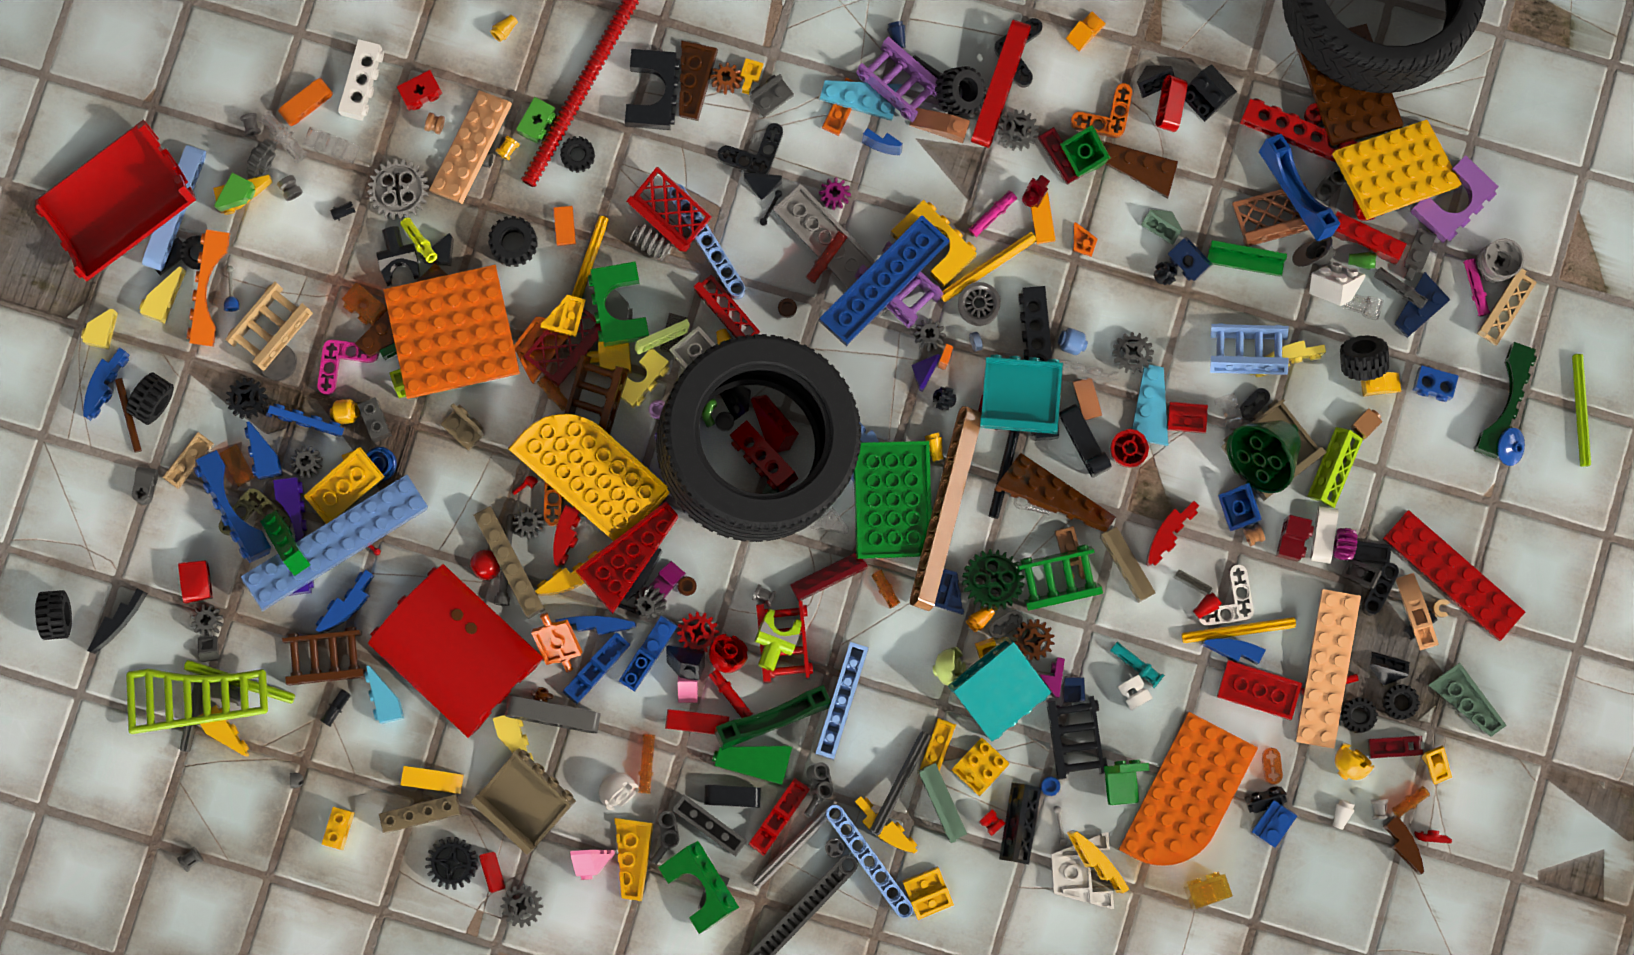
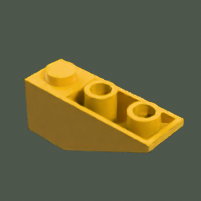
M217 705L213 706L211 714L222 713V708ZM228 720L200 724L204 732L210 737L243 756H249L247 752L249 747L244 740L240 741L237 736L239 731L234 723L230 724Z

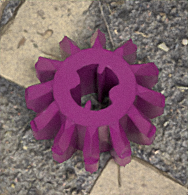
M836 177L834 178V183L827 179L828 185L821 184L823 190L819 191V195L822 196L820 202L826 201V208L831 204L832 210L836 209V205L842 209V203H849L847 198L851 197V193L847 191L850 187L849 185L844 186V180L838 183V178ZM833 191H837V197H833Z
M1339 528L1336 531L1333 548L1335 558L1340 560H1352L1354 558L1358 542L1356 530Z

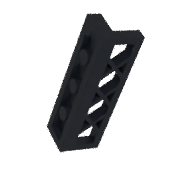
M1011 783L999 860L1029 865L1041 794L1040 787ZM1034 790L1033 799L1030 801L1029 792ZM1029 810L1030 818L1027 820L1026 812ZM1026 829L1027 837L1024 839L1022 835L1023 831ZM1023 848V859H1019L1020 850Z

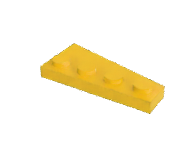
M614 818L617 832L616 841L618 843L621 898L642 901L654 824Z

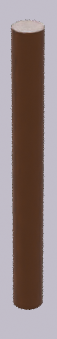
M118 378L115 380L133 450L134 453H138L142 449L133 416L126 412L128 397L123 379Z

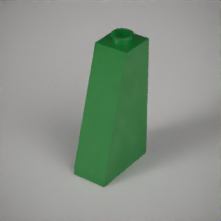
M748 746L729 747L724 750L720 747L719 751L715 750L712 762H715V767L782 785L792 747Z

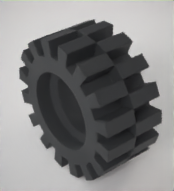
M573 136V139L568 138L567 142L562 144L563 147L560 149L561 160L570 171H576V173H579V171L584 172L586 168L589 169L591 164L594 163L595 151L588 139H583L581 136L579 138ZM575 148H581L585 152L584 158L580 161H574L570 157L571 151Z
M194 235L183 242L180 256L186 266L191 269L200 270L201 264L198 263V260L191 257L190 250L195 245L202 247L204 245L201 244V236Z
M1405 684L1389 688L1383 697V706H1385V712H1388V716L1394 717L1396 720H1405L1414 716L1415 712L1419 709L1418 705H1420V701H1418L1420 697L1415 693L1416 690ZM1397 695L1407 697L1408 706L1406 709L1400 710L1395 706L1394 699Z
M1359 697L1348 701L1343 706V711H1341V721L1344 722L1345 728L1347 727L1349 731L1354 733L1369 731L1378 720L1376 706H1373V702L1368 701L1366 698ZM1356 708L1364 709L1367 714L1366 720L1362 723L1354 721L1352 713Z

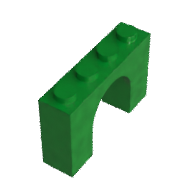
M636 261L590 269L591 275H588L589 286H593L595 292L591 294L592 303L597 305L598 312H594L596 324L600 323L601 330L598 331L599 342H604V347L636 342L649 336L646 317L618 320L613 318L605 308L606 298L611 291L619 287L640 284Z
M699 841L686 846L658 867L668 884L681 878L686 873L696 876L702 882L706 891V902L699 911L689 917L699 934L710 929L739 908Z

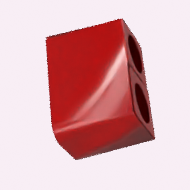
M206 560L178 563L183 602L186 604L213 599L209 563Z

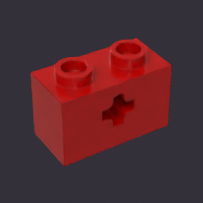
M431 70L397 86L409 111L420 109L424 103L428 101L433 102L442 94ZM421 89L423 94L420 95L418 90Z

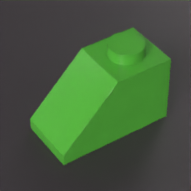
M232 173L214 207L222 212L247 204L248 200H251L255 195L254 184Z

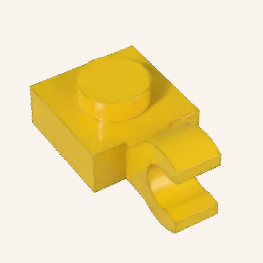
M745 59L740 77L745 79L742 93L749 95L752 82H759L764 63Z

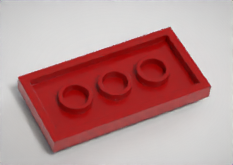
M1228 660L1216 698L1291 721L1302 683Z

